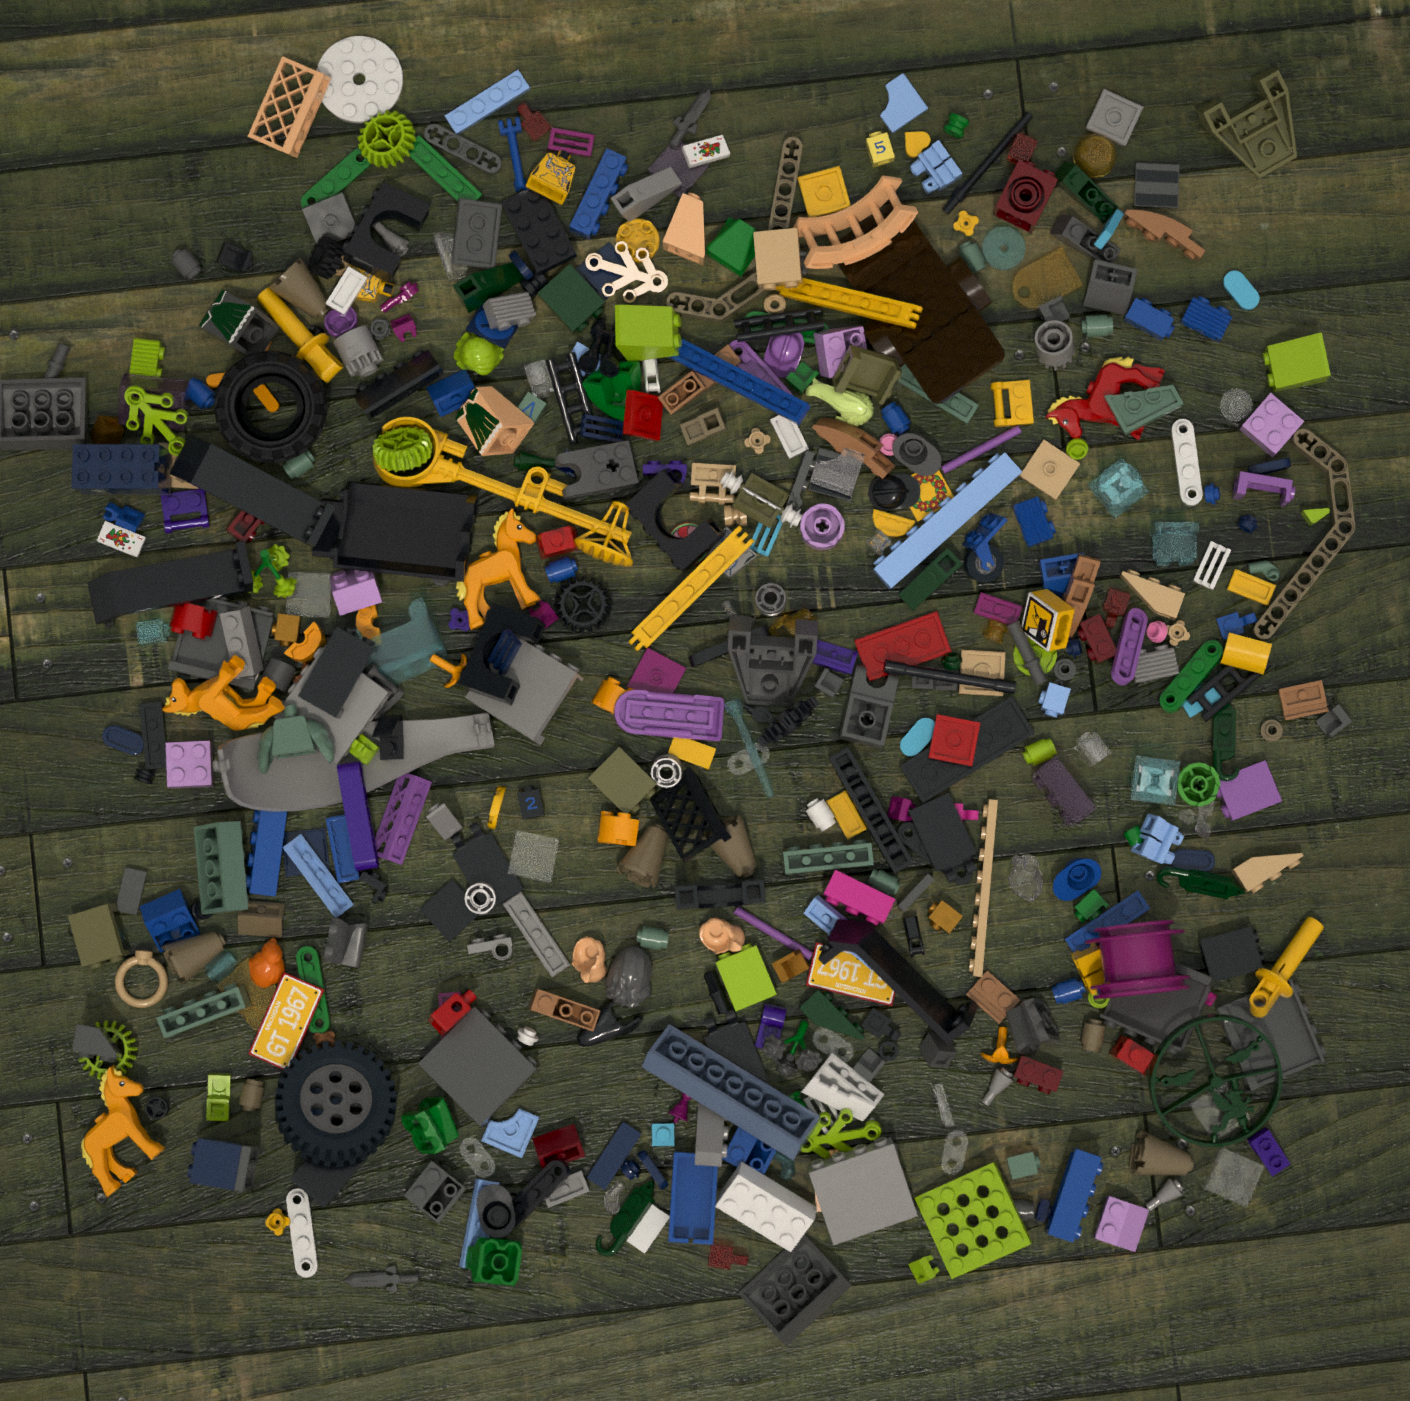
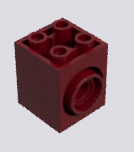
M1018 160L995 206L993 215L1032 234L1055 189L1058 179L1055 178L1054 173L1044 169L1041 171L1035 168L1036 165L1028 160L1023 162ZM1020 197H1026L1029 201L1024 202Z

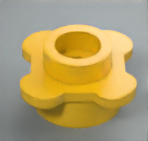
M966 211L959 212V219L954 223L953 227L956 231L965 233L966 236H971L974 232V226L978 224L979 219L977 216L968 215Z
M275 1209L265 1221L266 1226L278 1236L282 1235L284 1228L291 1223L290 1218L285 1217L281 1209Z

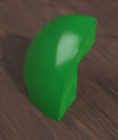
M639 361L618 362L620 369L618 375L613 378L602 375L600 369L590 374L582 383L590 400L601 411L623 422L627 390L640 392L641 369Z

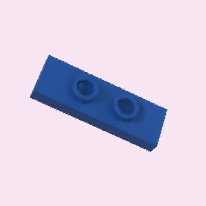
M345 814L325 818L338 884L359 880V871L355 870Z

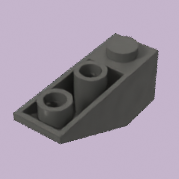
M1059 215L1050 232L1052 236L1065 245L1093 260L1114 263L1120 252V249L1107 241L1102 249L1096 247L1094 243L1099 234L1073 216Z

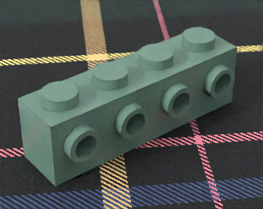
M866 839L855 840L853 845L845 846L844 842L831 843V847L822 848V844L809 845V849L800 850V846L788 847L787 852H783L785 875L874 865L872 843H866Z
M236 983L223 987L225 992L219 994L216 991L204 994V999L196 1002L195 998L183 1002L184 1007L177 1010L175 1006L162 1010L164 1015L156 1018L163 1037L167 1038L250 1006L251 1003L244 984L238 987Z

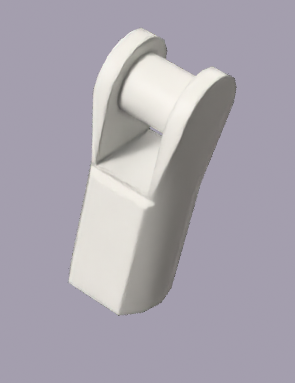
M657 359L643 360L646 393L649 394V392L654 391L660 393ZM656 377V383H648L647 378Z

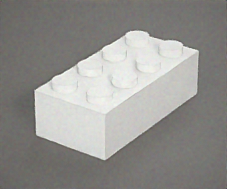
M743 1162L740 1163L719 1192L715 1205L718 1209L789 1252L794 1249L811 1226L817 1207Z

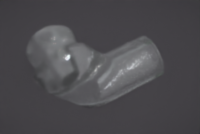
M619 1180L604 1194L605 1209L611 1214L619 1212L618 1195L626 1188Z

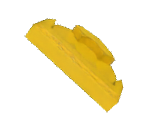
M873 509L872 518L875 527L880 533L888 537H900L907 534L915 523L914 520Z
M500 785L497 787L489 813L488 828L496 830L507 787Z

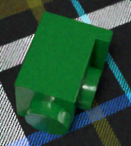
M1093 889L1073 907L1076 911L1074 915L1081 923H1084L1088 918L1094 920L1102 912L1099 908L1102 906L1105 909L1109 904Z

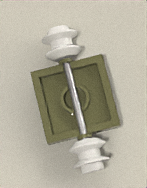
M733 470L731 473H725L720 482L723 485L722 490L726 487L729 488L731 495L737 491L739 492L732 505L733 508L768 528H771L778 515H781V523L787 521L790 523V528L792 525L797 527L803 516L800 514L801 509L798 511L793 510V504L788 505L786 508L783 507L790 494L751 473L745 485L742 484V475L739 477L733 476Z

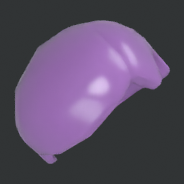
M350 307L345 316L336 310H331L325 316V329L332 337L338 338L344 333L357 328V314L352 307Z

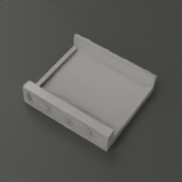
M519 639L522 645L507 673L502 675L513 679L520 685L512 706L471 691L467 693L465 698L541 745L545 739L541 735L542 731L576 679L582 681L584 678L578 674L579 669L569 663L567 666L561 663L562 659L551 653L548 656L544 653L545 649L540 645H530L527 641ZM489 663L492 672L498 674L499 669H494V663Z
M324 646L323 648H318L313 656L315 658L313 663L307 665L300 674L302 678L298 684L295 682L288 690L290 695L285 701L282 700L281 702L284 706L296 705L298 716L303 715L309 720L318 721L326 728L329 738L334 745L333 762L342 764L350 753L348 751L351 749V744L365 732L392 692L362 672L342 708L344 713L340 719L298 697L322 654ZM283 710L282 712L276 714V715L274 716V718H276V719H283V718H285V717H284V710Z
M891 1137L878 1138L874 1140V1143L866 1146L865 1144L857 1145L852 1151L846 1153L837 1152L831 1158L826 1160L817 1159L806 1166L833 1245L918 1216Z

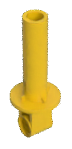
M266 288L258 295L256 299L258 303L299 348L296 357L305 363L308 362L315 373L328 383L343 368L342 363L325 347L329 341V336L326 333H321L314 337L285 302L270 288Z
M1307 917L1271 970L1259 968L1255 972L1260 983L1250 996L1249 1010L1253 1016L1258 1018L1266 1016L1279 996L1291 997L1293 989L1287 981L1323 931L1324 927L1318 920ZM1257 1001H1261L1265 1003V1005L1262 1007H1258L1254 1003Z

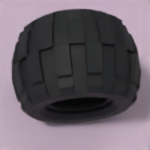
M268 350L244 356L225 372L216 390L214 413L222 436L238 453L258 462L279 463L300 456L318 439L327 417V399L321 380L303 360L285 352ZM270 382L279 383L287 387L293 393L297 403V413L293 422L286 429L275 433L264 432L256 428L247 415V401L252 391L258 386Z

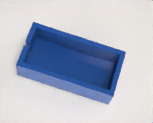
M1072 1148L1044 1233L1072 1243L1074 1239H1079L1082 1227L1079 1224L1081 1218H1086L1089 1205L1086 1203L1088 1197H1093L1096 1184L1093 1182L1095 1176L1100 1175L1104 1164L1100 1162L1102 1157Z
M674 1152L668 1242L689 1243V1238H693V1244L713 1245L718 1166L695 1165V1153Z

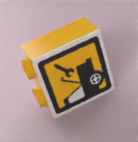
M1048 589L1029 592L1021 627L1026 636L1047 652L1067 647L1075 609Z

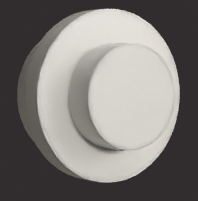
M525 1026L517 1031V1039L526 1045L533 1046L534 1042H537L539 1039L536 1035L537 1032L530 1027Z

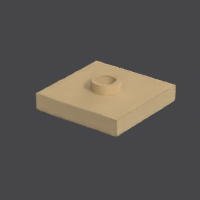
M1043 440L1019 477L1056 501L1080 463L1046 440Z

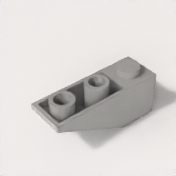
M669 167L628 185L611 197V200L621 215L630 222L680 187L682 182L672 167Z
M437 803L428 810L429 815L426 816L445 841L463 829L462 825L445 804L440 805Z

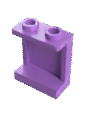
M1240 471L1235 477L1232 499L1241 500L1246 495V489L1249 488L1281 494L1280 507H1285L1294 498L1295 486H1292L1293 480Z
M1266 760L1239 770V774L1232 781L1220 780L1221 784L1216 795L1217 798H1221L1223 806H1221L1222 813L1225 819L1229 818L1230 822L1282 801Z

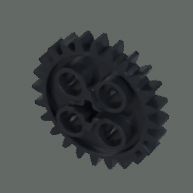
M813 695L805 702L801 700L791 709H786L774 718L775 721L764 729L765 732L757 738L758 742L764 748L772 741L776 743L785 735H789L800 727L805 719L813 714L811 711L820 703Z

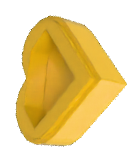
M905 132L906 154L911 158H917L922 153V150L930 145V136L926 132Z

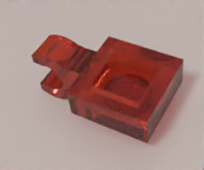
M524 102L517 107V111L525 119L521 126L533 142L551 130L550 125L539 111L532 114Z
M1109 588L1103 607L1104 611L1109 612L1105 622L1107 628L1113 629L1118 615L1124 617L1131 594Z
M713 1244L710 1249L708 1266L730 1270L731 1263L746 1266L748 1256L733 1254L734 1247Z

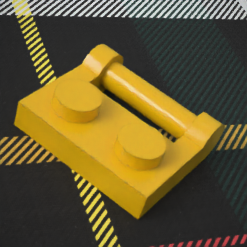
M1030 380L990 383L994 395L996 415L994 427L1034 424ZM1002 390H1008L1011 419L1004 418Z

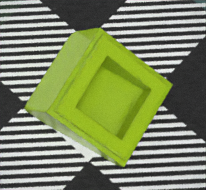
M1329 508L1303 510L1301 515L1308 525L1312 526L1328 515L1330 510Z

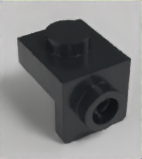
M223 242L216 263L238 273H243L249 270L252 265L253 258L251 257L253 252L245 251L227 242Z
M370 870L368 874L363 871L359 879L378 890L371 902L376 905L379 901L383 902L389 892L386 890L388 885L381 882V876Z

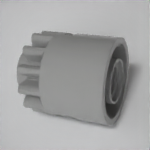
M1052 320L1043 323L1037 329L1035 344L1039 362L1045 363L1047 369L1053 366L1055 371L1060 365L1062 368H1066V363H1071L1072 356L1075 354L1073 335L1069 326L1061 321Z
M367 326L352 329L339 336L333 342L351 377L358 375L361 378L367 377L378 370L377 365L384 361Z

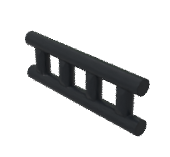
M818 306L735 319L734 327H742L743 332L736 334L737 342L825 329L824 321H816L815 317L821 315V308ZM807 317V323L794 324V319ZM785 321L786 326L773 328L772 322ZM764 325L763 330L751 331L750 326Z
M571 352L567 354L568 361L558 364L555 363L554 358L545 361L569 443L574 444L578 442L577 435H580L581 425L574 427L571 414L583 411L584 414L593 415L587 392L582 385L583 378L578 367L576 353ZM571 369L574 382L562 385L558 373ZM577 390L581 403L568 406L565 393ZM587 420L588 424L596 425V422ZM586 428V432L599 434L598 430Z
M1268 661L1264 672L1271 667ZM1225 665L1186 700L1190 705H1193L1195 702L1200 704L1205 710L1201 718L1207 722L1262 674L1251 672L1244 678L1236 667ZM1228 674L1238 683L1229 692L1220 683ZM1212 688L1222 697L1213 705L1204 697Z

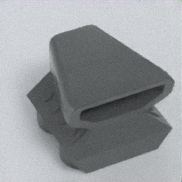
M332 917L324 961L361 968L369 924L349 925L342 919Z
M1031 998L1025 1000L1019 1006L1005 1012L1018 1053L1032 1055L1040 1049L1042 1043L1056 1044L1060 1041L1059 1031L1053 1023L1050 1009L1043 999Z

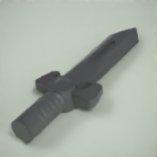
M710 88L698 94L683 117L684 122H681V117H677L673 121V125L679 129L669 142L670 147L676 149L684 135L696 133L698 125L694 123L711 99Z
M394 1265L386 1268V1271L392 1272L393 1275H388L386 1272L353 1273L344 1281L353 1287L386 1286L388 1283H393V1286H388L386 1290L396 1292L398 1283H418L419 1274H397V1269Z

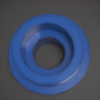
M1215 483L1205 485L1206 503H1212V505H1216V500H1220V489L1215 487Z

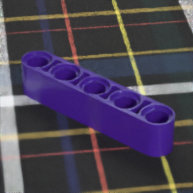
M360 761L337 764V773L355 870L362 871L378 868V854Z

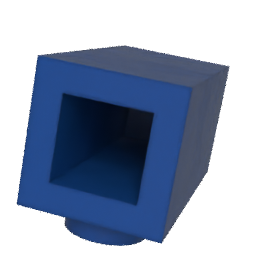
M1135 298L1124 318L1125 322L1160 341L1165 336L1169 338L1175 326L1171 325L1174 318L1171 317L1172 314L1162 308L1157 310L1152 307L1150 301L1144 298H1140V300Z

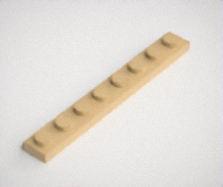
M991 799L988 800L987 804H983L982 817H986V825L981 826L980 839H984V848H979L978 861H982V870L977 871L976 883H980V892L975 893L974 905H978V914L973 915V927L976 928V936L971 938V949L974 950V959L970 958L969 972H972V977H982L998 804V800Z

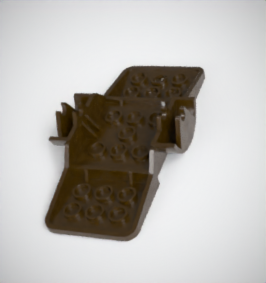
M891 203L880 210L884 219L894 209ZM873 216L860 224L864 235L878 226ZM913 220L903 233L899 231L891 239L892 243L882 250L855 263L845 265L843 262L839 263L838 266L856 291L918 305L923 308L921 313L913 311V313L920 316L918 321L910 319V321L917 324L915 329L871 318L860 326H863L864 335L877 353L898 359L900 367L906 364L928 398L935 404H941L1003 361L1005 350L979 314L982 309L993 301L963 258L959 255L945 265ZM850 231L839 241L843 244L856 239L853 231Z

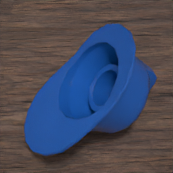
M1089 858L1070 860L1053 881V892L1056 897L1063 901H1071L1094 887L1101 878L1102 871L1100 865Z

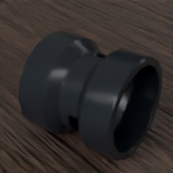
M535 269L532 270L534 274L529 280L523 278L519 282L521 287L526 292L528 291L529 296L533 299L538 295L539 290L549 283L543 274L538 276Z
M153 1097L147 1101L145 1106L147 1115L152 1119L164 1118L170 1110L168 1101L163 1097Z

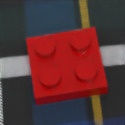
M627 390L623 434L651 441H660L663 404L659 400V396Z
M937 714L928 758L972 767L980 723Z

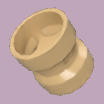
M724 505L725 527H732L734 524L747 526V515L731 505Z

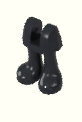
M599 317L590 331L593 338L589 350L581 355L578 367L586 373L595 372L599 362L601 346L605 344L606 348L599 368L602 375L613 378L618 375L620 369L619 363L615 358L617 348L615 322L612 331L605 330L607 319Z

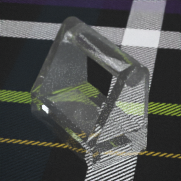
M437 233L433 235L448 281L451 282L469 276L467 266L451 263L454 233Z

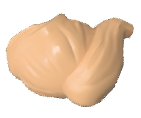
M710 918L699 928L700 941L716 954L729 950L738 952L742 949L745 942V935L741 927L733 926L724 919Z
M589 936L580 938L575 944L571 965L581 973L580 976L585 983L601 981L608 971L604 964L605 950L603 944Z

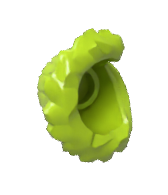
M466 332L456 343L457 348L453 355V359L457 361L456 364L460 369L475 371L480 375H488L499 365L500 360L503 359L504 354L502 352L504 349L472 332Z

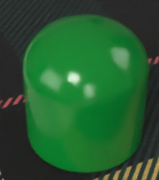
M1137 825L1123 834L1131 847L1136 843L1141 844L1144 841L1140 837V834L1143 833L1140 832V827Z

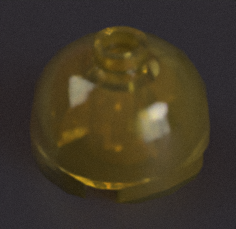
M1087 135L1078 142L1074 149V163L1089 178L1097 179L1111 172L1116 164L1117 153L1115 145L1104 135Z

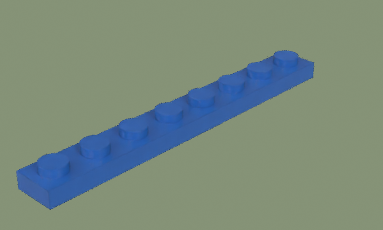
M682 339V346L679 347V355L668 357L797 425L801 424L811 408L808 403L684 339Z

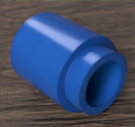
M194 377L184 386L183 391L186 392V396L200 409H209L215 403L216 393L201 379L197 380Z
M896 402L887 405L880 411L883 415L882 419L892 434L898 433L900 436L910 429V419Z
M569 556L551 561L549 565L544 566L550 583H558L576 576L575 571H578L575 559H570Z
M1076 977L1056 983L1057 986L1051 987L1057 1004H1066L1083 998L1082 993H1085L1082 980L1077 981Z

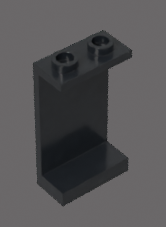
M345 625L343 629L336 627L298 697L338 719L344 713L342 708L373 652L377 653L379 650L374 647V641L365 636L362 639L356 637V631Z

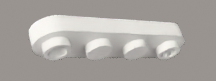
M1179 419L1171 427L1179 494L1183 504L1195 506L1201 501L1203 493L1194 427L1189 420ZM1185 426L1187 432L1181 433L1179 427ZM1188 491H1194L1196 496L1190 498Z
M300 1188L291 1190L286 1197L288 1217L291 1220L290 1233L295 1269L300 1276L311 1277L318 1270V1260L310 1200L307 1193ZM296 1195L301 1197V1202L299 1204H296L293 1201V1198ZM304 1262L310 1264V1269L307 1271L302 1268Z

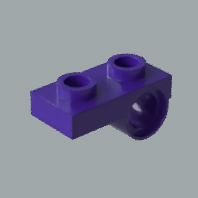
M647 461V465H643V476H656L661 470L670 468L672 472L681 473L682 479L680 481L684 484L687 476V464H682V461H669V464H660V461Z
M765 1004L755 1047L763 1049L764 1038L766 1036L769 1037L771 1034L780 1039L787 1011L786 1008Z
M1266 1127L1247 1139L1249 1145L1272 1177L1290 1165L1285 1154Z

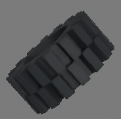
M326 236L319 239L318 244L314 246L315 250L311 252L312 257L309 259L311 261L309 263V271L322 278L331 279L336 274V269H339V263L342 262L341 256L344 255V252H342L343 244Z

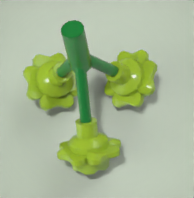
M274 544L270 549L260 552L263 562L256 571L251 570L253 592L258 593L259 589L263 587L262 578L259 574L265 567H269L277 582L273 594L277 595V597L282 596L286 598L294 593L297 580L293 577L285 579L277 572L284 566L289 565L287 559L290 558V554L286 552L284 546L279 547L277 544Z

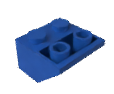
M1084 552L1040 560L1038 565L1043 590L1048 589L1061 598L1063 592H1066L1078 554L1084 555Z
M181 889L139 906L144 923L160 953L164 951L161 949V946L167 943L201 935Z
M738 1127L727 1147V1157L722 1159L736 1167L743 1162L764 1175L777 1150Z

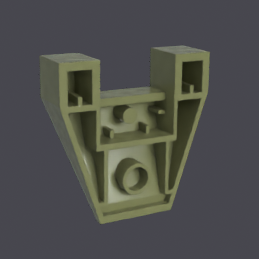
M1269 68L1252 78L1261 98L1235 113L1228 115L1223 103L1217 100H1213L1196 110L1205 130L1258 178L1297 158L1288 88L1279 70Z

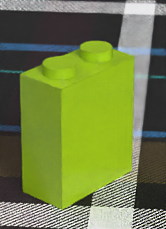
M751 943L742 946L739 953L731 955V952H727L718 956L719 961L715 963L735 1012L777 995L757 945L752 947Z

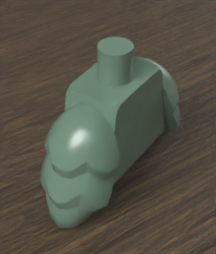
M296 705L284 706L285 718L274 720V726L268 727L259 740L260 748L257 759L259 772L263 774L268 772L274 757L276 759L314 754L318 753V748L329 763L334 761V745L329 738L326 728L318 721L309 720L303 715L298 716Z

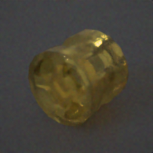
M989 619L988 628L983 631L982 636L1001 645L1003 642L1002 637L1008 632V628L995 620Z

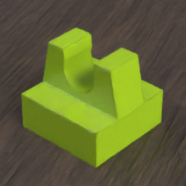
M361 734L351 744V749L348 752L365 765H368L380 747Z
M932 1255L922 1257L908 1264L918 1284L932 1279L939 1272L938 1267L932 1269L929 1261L933 1260Z

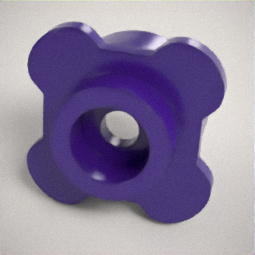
M453 608L450 611L451 621L448 624L449 628L452 630L457 628L468 631L470 627L467 610L459 611L457 608Z

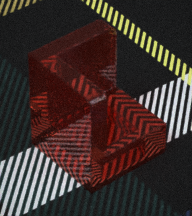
M1018 132L1006 160L1017 164L1018 160L1022 162L1024 160L1030 161L1038 143L1037 140Z

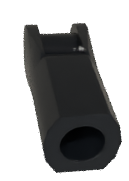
M917 916L902 919L911 958L916 954L922 953V955H925ZM919 939L920 945L911 946L910 940Z

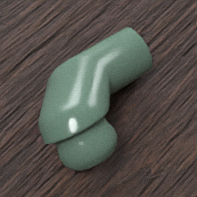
M1270 561L1248 563L1249 574L1261 572L1270 581H1277L1280 577L1279 569Z

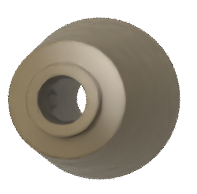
M300 257L269 286L274 293L312 318L316 315L320 318L328 310L326 307V297Z
M737 814L736 819L730 816L723 820L732 838L726 842L720 839L710 847L738 877L743 876V878H746L755 872L754 868L757 865L743 818L740 814ZM705 831L702 837L704 838V840H706L707 838L712 836L713 833L711 832L710 834H708L707 831Z
M657 824L648 826L636 841V846H632L616 867L619 874L625 872L628 874L626 879L638 885L649 888L650 884H652V887L655 888L658 883L668 839L665 828Z
M212 931L167 943L161 946V949L165 951L163 955L174 975L178 973L180 979L177 981L183 985L221 954L226 943L220 933L216 934Z
M1140 1131L1135 1138L1139 1140L1137 1145L1132 1144L1129 1157V1168L1133 1169L1131 1174L1186 1175L1188 1172H1191L1194 1164L1191 1154L1148 1132Z

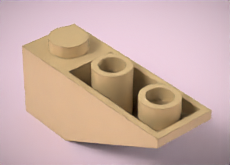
M1132 570L1122 571L1120 574L1122 580L1153 613L1171 620L1177 618L1185 593L1180 592L1181 588L1174 585H1169L1168 587L1160 585L1161 581L1148 577L1146 580L1139 577L1140 574Z
M1296 853L1252 857L1231 871L1241 887L1245 889V893L1250 890L1252 893H1255L1264 887L1262 882L1270 879L1273 881L1280 877L1282 869L1287 866L1289 869H1292L1300 864L1299 859L1304 855Z

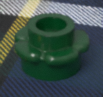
M948 652L941 658L944 669L956 670L961 668L963 660L962 657L958 656V653Z

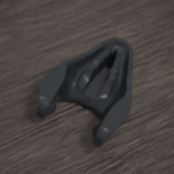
M608 998L598 1009L600 1014L594 1031L582 1028L578 1034L577 1043L581 1047H589L627 1035L640 1025L643 1016L636 1015L628 1025H620L611 1012V1007L615 1003H613V999Z

